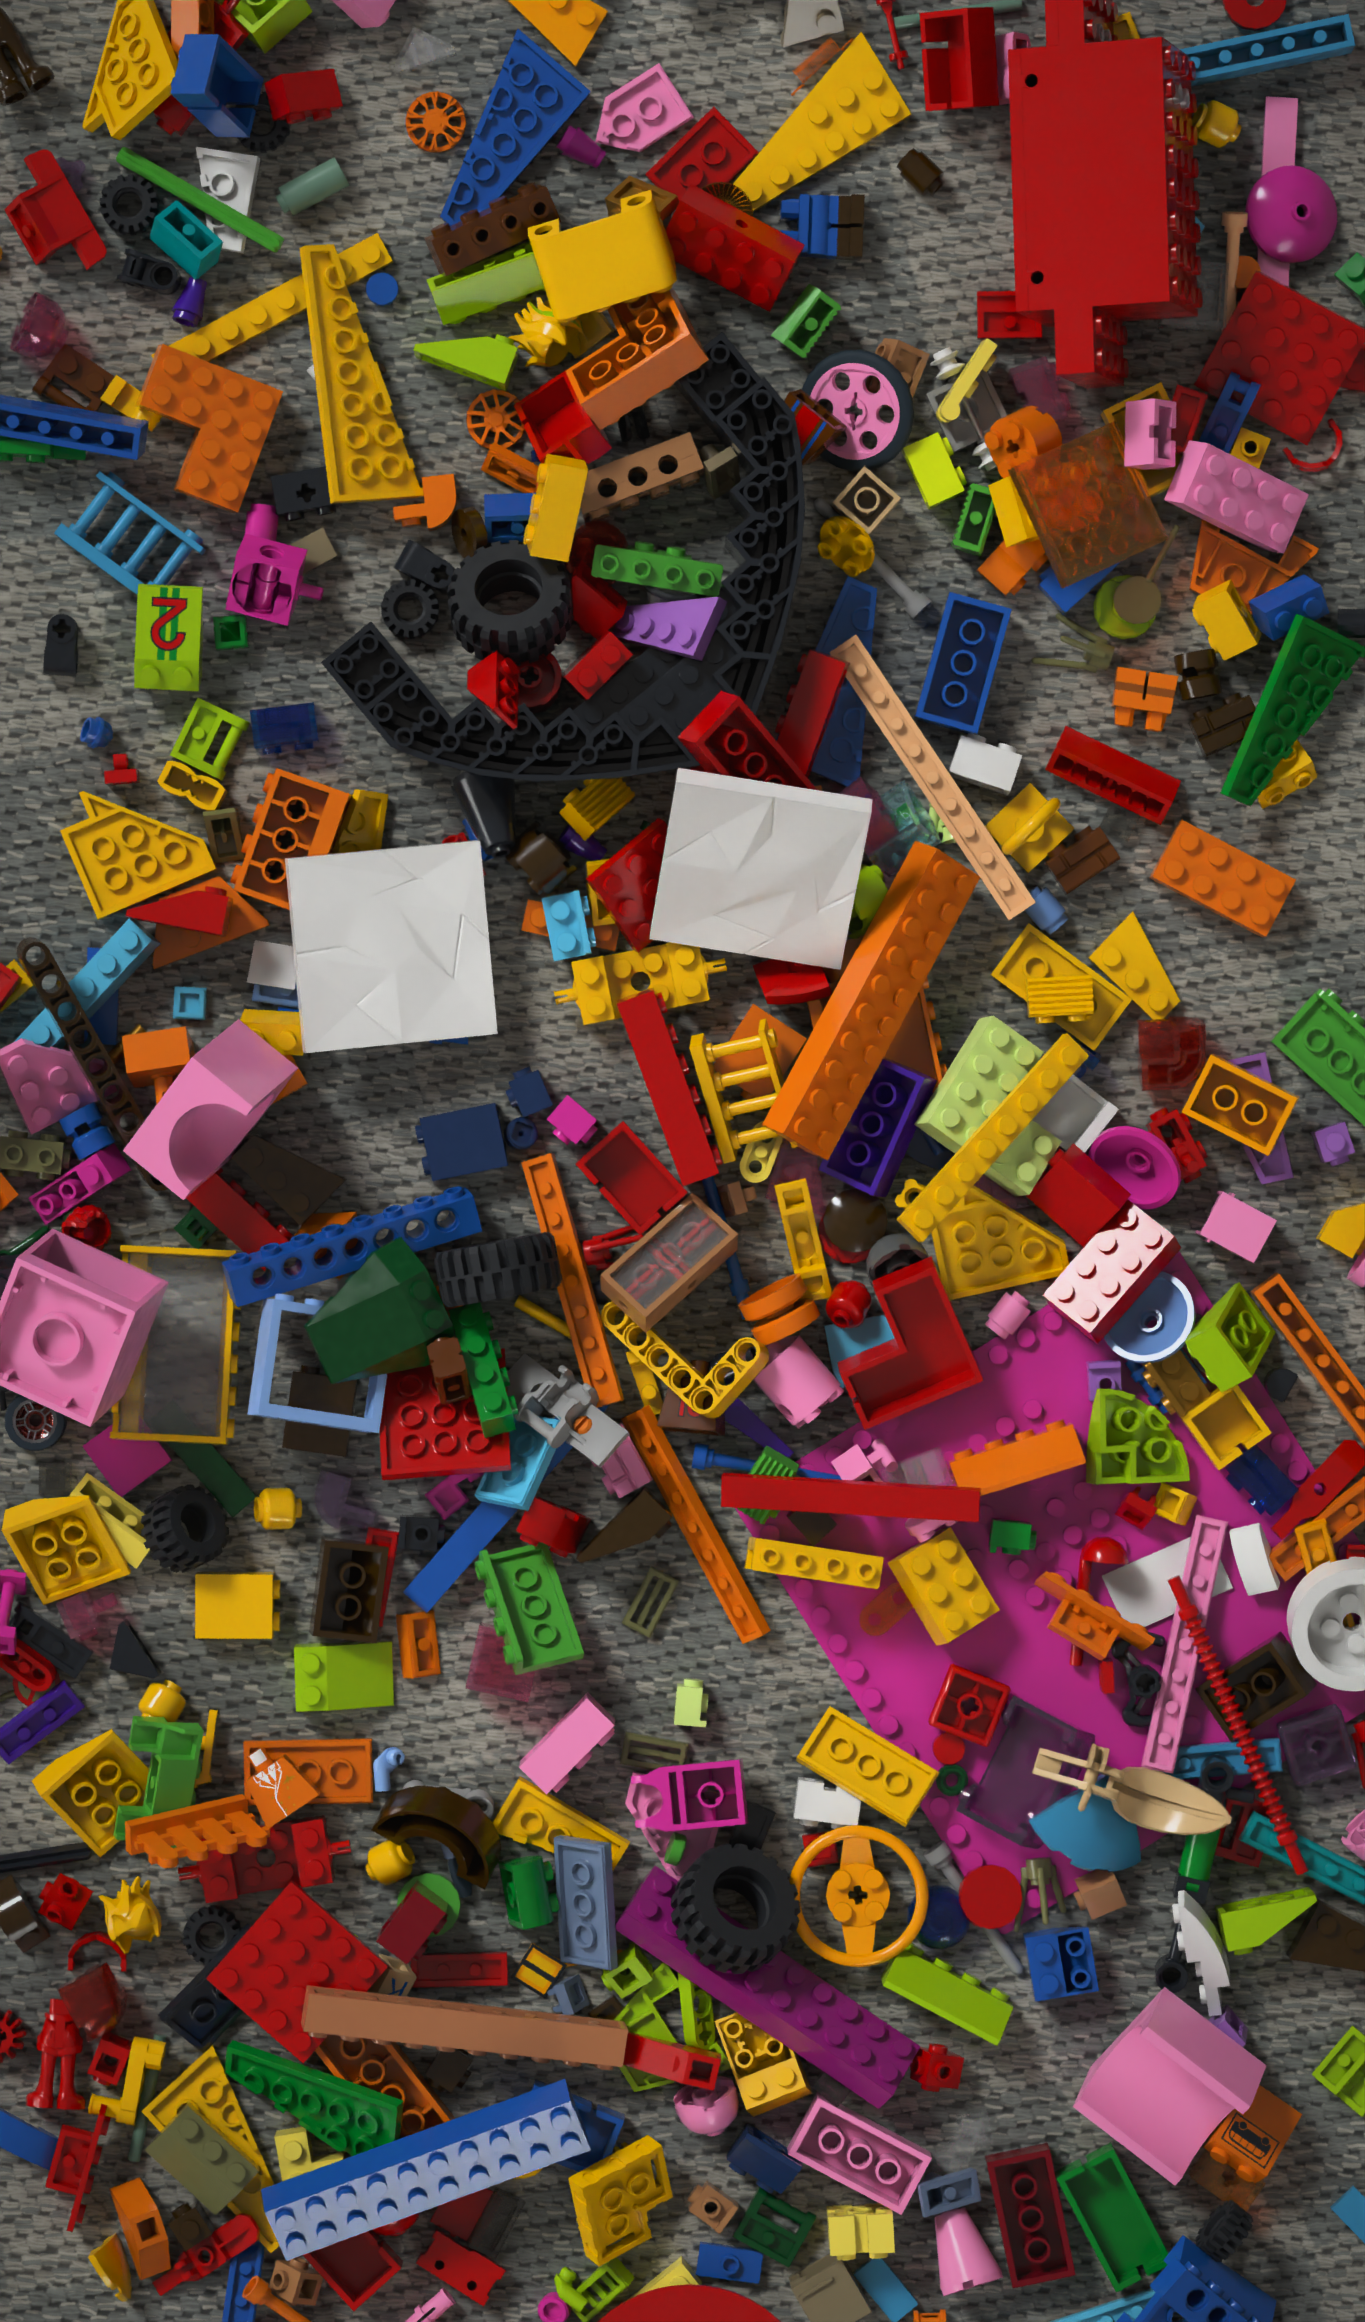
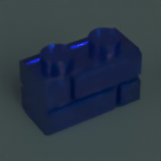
M314 702L250 710L254 748L262 750L263 755L282 753L281 747L294 746L295 751L314 749L313 743L320 742Z
M1254 1445L1249 1450L1244 1448L1241 1451L1242 1455L1226 1465L1225 1469L1230 1474L1225 1478L1238 1492L1244 1488L1252 1496L1248 1502L1260 1515L1266 1511L1272 1516L1299 1489L1257 1445Z

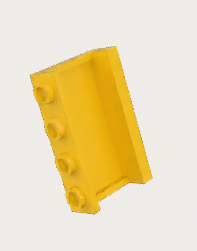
M749 1537L744 1568L878 1589L880 1587L884 1557Z

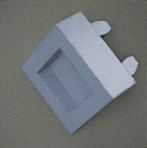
M579 1974L564 1979L547 1992L548 1996L553 1994L557 1996L559 2004L553 2007L554 2012L562 2011L565 2015H571L590 2004Z

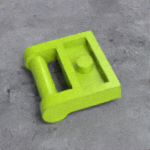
M197 698L170 756L223 781L227 773L224 771L242 732L247 731L250 722ZM223 721L231 724V728L213 765L204 760Z

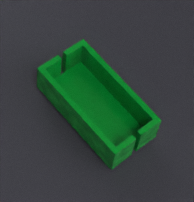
M1110 2142L1085 2155L1088 2162L1082 2164L1081 2160L1078 2159L1055 2171V2176L1117 2293L1142 2280L1137 2269L1138 2266L1143 2265L1147 2276L1165 2268L1167 2264L1164 2259L1169 2252Z

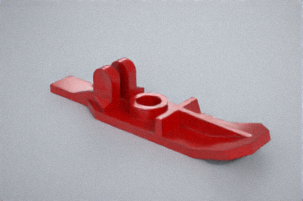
M1355 1440L1342 1441L1333 1453L1293 1493L1292 1500L1289 1503L1290 1508L1271 1527L1274 1533L1283 1540L1301 1520L1316 1517L1365 1466V1450ZM1316 1484L1323 1487L1322 1495L1315 1493L1314 1487Z
M240 2213L215 2230L212 2235L186 2252H182L177 2263L173 2265L174 2268L152 2282L159 2295L162 2296L181 2282L199 2281L257 2242L260 2236V2228L251 2215ZM204 2250L209 2252L210 2261L203 2259L202 2252Z

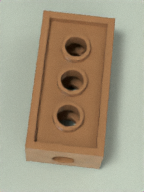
M685 433L589 470L580 506L583 520L591 519V522L595 523L610 517L609 511L618 507L623 512L639 506V499L649 495L652 500L670 494V487L680 484L683 489L699 483L700 476L704 475V467L691 433ZM664 462H672L676 465L677 469L672 474H664L660 471L659 466ZM635 473H641L647 480L643 485L635 486L630 483L629 478ZM604 485H612L617 491L612 497L606 498L599 494V490Z

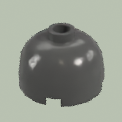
M896 1233L887 1235L879 1239L871 1247L866 1259L869 1281L873 1287V1280L926 1259L929 1255L921 1242L907 1234Z

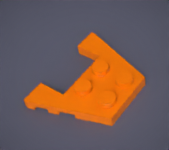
M1201 519L1189 590L1200 595L1231 579L1247 609L1252 614L1248 601L1287 582L1317 554L1319 548L1293 535L1278 564L1224 536L1219 533L1221 528Z

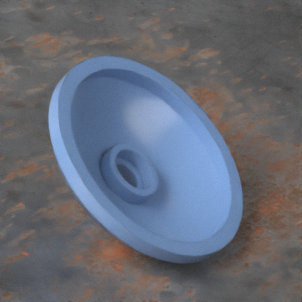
M1161 1271L1104 1336L1105 1341L1117 1355L1131 1362L1145 1364L1169 1358L1184 1346L1185 1340L1194 1328L1195 1305L1191 1294L1180 1280ZM1151 1320H1157L1155 1327H1147Z

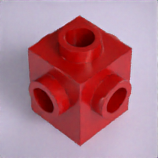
M59 1873L54 1883L47 1881L38 1898L42 1899L43 1903L38 1913L44 1915L51 1922L58 1923L72 1931L93 1891L81 1885L77 1880Z
M929 2043V2048H919L911 2062L910 2078L921 2083V2089L939 2092L940 2087L958 2089L964 2057L948 2051L947 2046Z

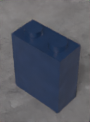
M496 1103L419 1118L421 1125L415 1126L418 1144H425L427 1156L421 1157L425 1176L431 1175L432 1181L509 1166Z

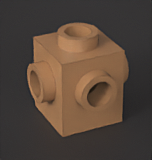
M296 2257L290 2261L276 2260L269 2288L271 2293L279 2296V2299L289 2306H297V2304L316 2305L323 2277L316 2270L309 2267V2262L305 2259Z

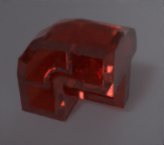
M1168 1016V1019L1137 1020L1138 1073L1142 1091L1178 1089L1186 1087L1187 1084L1197 1078L1204 1068L1206 1060V1029L1203 1020L1182 1016Z
M107 1962L100 1966L96 1964L88 1968L84 1974L62 1984L58 1989L78 2029L84 2028L87 2034L86 2039L89 2043L108 2034L117 2027L126 2012L128 1998L125 1987H119Z

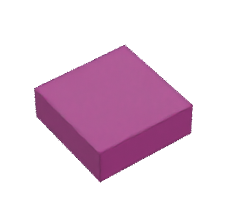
M450 1476L446 1477L425 1494L426 1498L444 1520L470 1500L459 1485L453 1483Z

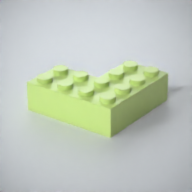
M994 1015L979 1018L914 1125L956 1154L1034 1067L1044 1051ZM1032 1120L984 1175L1015 1197L1030 1195L1047 1167L1048 1161L1053 1157L1062 1141Z

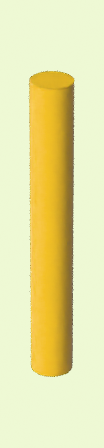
M519 1295L514 1307L571 1339L566 1321Z

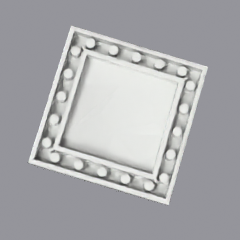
M678 768L649 939L841 970L871 818L873 799Z
M473 840L285 858L302 1049L304 1053L498 1034L480 841Z

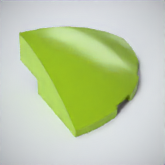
M1097 1388L1087 1441L1086 1483L1098 1485L1190 1481L1189 1466L1183 1444L1176 1440L1168 1426L1170 1422L1154 1406L1147 1405L1135 1398L1136 1395L1120 1390Z

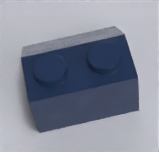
M748 2122L727 2153V2160L731 2162L729 2167L742 2176L749 2173L758 2179L756 2184L769 2193L775 2190L782 2194L802 2169V2162L789 2156L786 2146Z

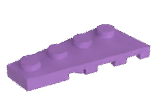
M1266 1052L1227 1060L1273 1083ZM1284 1130L1269 1156L1242 1143L1261 1184L1294 1177Z

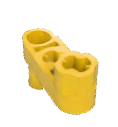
M134 2036L123 2096L119 2100L92 2093L88 2114L98 2115L101 2104L108 2105L105 2116L116 2119L117 2123L135 2126L146 2068L161 2071L166 2052V2042Z

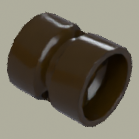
M1214 649L1199 650L1174 656L1176 674L1182 676V680L1178 683L1181 701L1223 693L1220 676L1214 673V669L1218 666Z

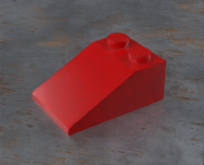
M206 886L205 892L196 890L128 909L126 917L226 937L233 899L226 896L227 891L224 889Z

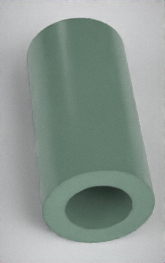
M335 157L278 187L281 194L275 197L284 214L290 211L295 216L350 185Z

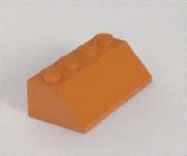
M1064 1419L1045 1424L1047 1430L1034 1434L1033 1429L1016 1433L1014 1434L1016 1440L1003 1443L1002 1438L984 1444V1450L973 1453L972 1448L953 1453L955 1459L948 1462L957 1487L981 1488V1496L1085 1464L1086 1459L1073 1424L1071 1422L1065 1424Z

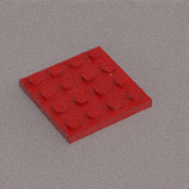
M1256 270L1194 385L1219 398L1231 371L1239 374V379L1250 384L1252 381L1260 384L1258 393L1247 414L1308 445L1365 342V328ZM1233 390L1230 398L1242 403L1245 395Z
M505 1348L500 1349L502 1358L497 1359L499 1368L506 1367ZM430 1365L387 1373L380 1423L382 1480L512 1471L510 1431L484 1438L472 1395L468 1399L446 1405L441 1404Z
M291 1880L206 1979L304 2064L326 2039L311 2037L308 2035V2032L303 2031L301 2020L306 1986L367 1992L388 1968L389 1964Z

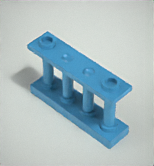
M100 471L96 475L104 483V486L76 524L72 523L68 528L61 523L54 532L57 537L136 595L138 594V584H144L136 578L139 574L137 570L167 530L182 540V543L154 581H149L147 584L167 585L193 549L201 555L206 551L200 545L203 541L202 538L190 529H187L185 533L180 531L122 487L125 482L111 471L107 476ZM117 492L129 501L130 505L102 543H97L93 547L84 540L87 536L85 532L112 495ZM142 511L155 520L156 524L128 562H123L119 566L110 559L113 555L111 551Z

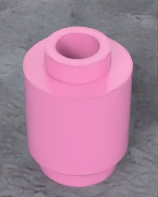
M1016 1291L1012 1295L1005 1292L987 1315L989 1319L985 1325L1005 1340L1009 1334L1013 1335L1030 1314L1031 1311L1027 1308L1030 1302Z

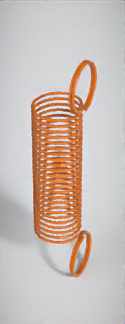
M829 37L812 55L808 56L809 58L797 66L798 68L794 69L793 73L798 76L801 71L807 70L808 66L810 67V65H814L815 61H819L817 58L818 54L822 58L820 53L823 50L825 51L826 47L828 48L834 42L832 38ZM854 38L850 39L841 49L835 43V45L837 46L836 50L834 49L833 53H829L828 57L826 56L825 60L823 59L822 63H818L820 67L817 68L815 66L816 70L813 71V73L810 74V76L808 75V77L805 78V80L803 79L802 85H800L791 95L794 96L795 92H797L799 89L805 86L803 83H805V81H807L808 78L811 77V75L813 76V74H815L816 71L819 70V68L823 67L822 65L826 64L827 61L830 60V58L834 57L833 55L837 54L840 50L844 51L846 49L844 47L849 43L851 44Z

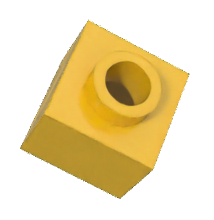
M1241 427L1229 454L1259 469L1271 439ZM1252 442L1256 446V451L1252 454L1247 453L1244 449L1245 443Z

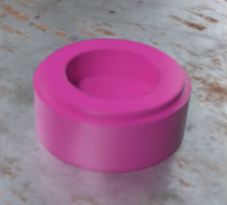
M557 2292L546 2294L538 2305V2315L543 2322H565L571 2314V2307L559 2298Z

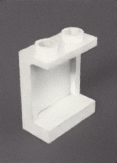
M1072 1075L1032 1120L1062 1142L1059 1146L1065 1151L1074 1143L1085 1153L1119 1109L1109 1101H1106L1075 1075Z

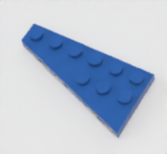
M517 29L513 38L514 40L508 55H506L496 84L492 89L475 135L440 218L445 223H449L450 226L460 222V216L475 209L478 212L490 208L489 202L502 197L591 94L589 89L519 29Z
M847 576L815 650L831 655L829 652L854 635H857L871 655L877 588ZM846 677L811 772L859 792L866 707Z

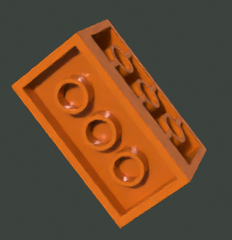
M276 768L274 774L268 773L263 787V791L267 793L263 805L258 803L252 818V822L256 823L253 835L247 834L241 852L246 855L242 866L236 864L230 882L235 884L233 890L238 893L289 910L285 858L331 854L352 796L349 793ZM303 803L302 808L306 810L305 814L299 815L298 819H293L294 814L290 811L292 806ZM288 833H292L291 838L295 840L294 845L283 849L280 838L282 836L286 837ZM277 863H281V869L284 871L283 876H278L276 880H272V874L269 873L270 867H276Z

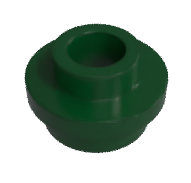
M957 1764L944 1765L939 1769L938 1772L940 1773L936 1779V1784L943 1794L957 1796L966 1789L968 1776L961 1766ZM949 1774H955L958 1777L955 1785H948L946 1783V1777Z

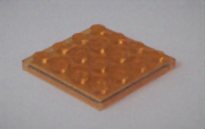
M1116 421L1008 470L1062 589L1169 539L1137 468L1124 467L1125 441Z

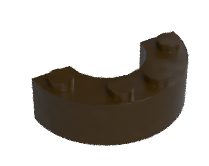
M414 1786L394 1793L383 1805L371 1831L398 1845L405 1839L414 1836L429 1837L441 1842L456 1857L458 1864L457 1876L484 1890L501 1855L499 1834L481 1807L446 1787Z

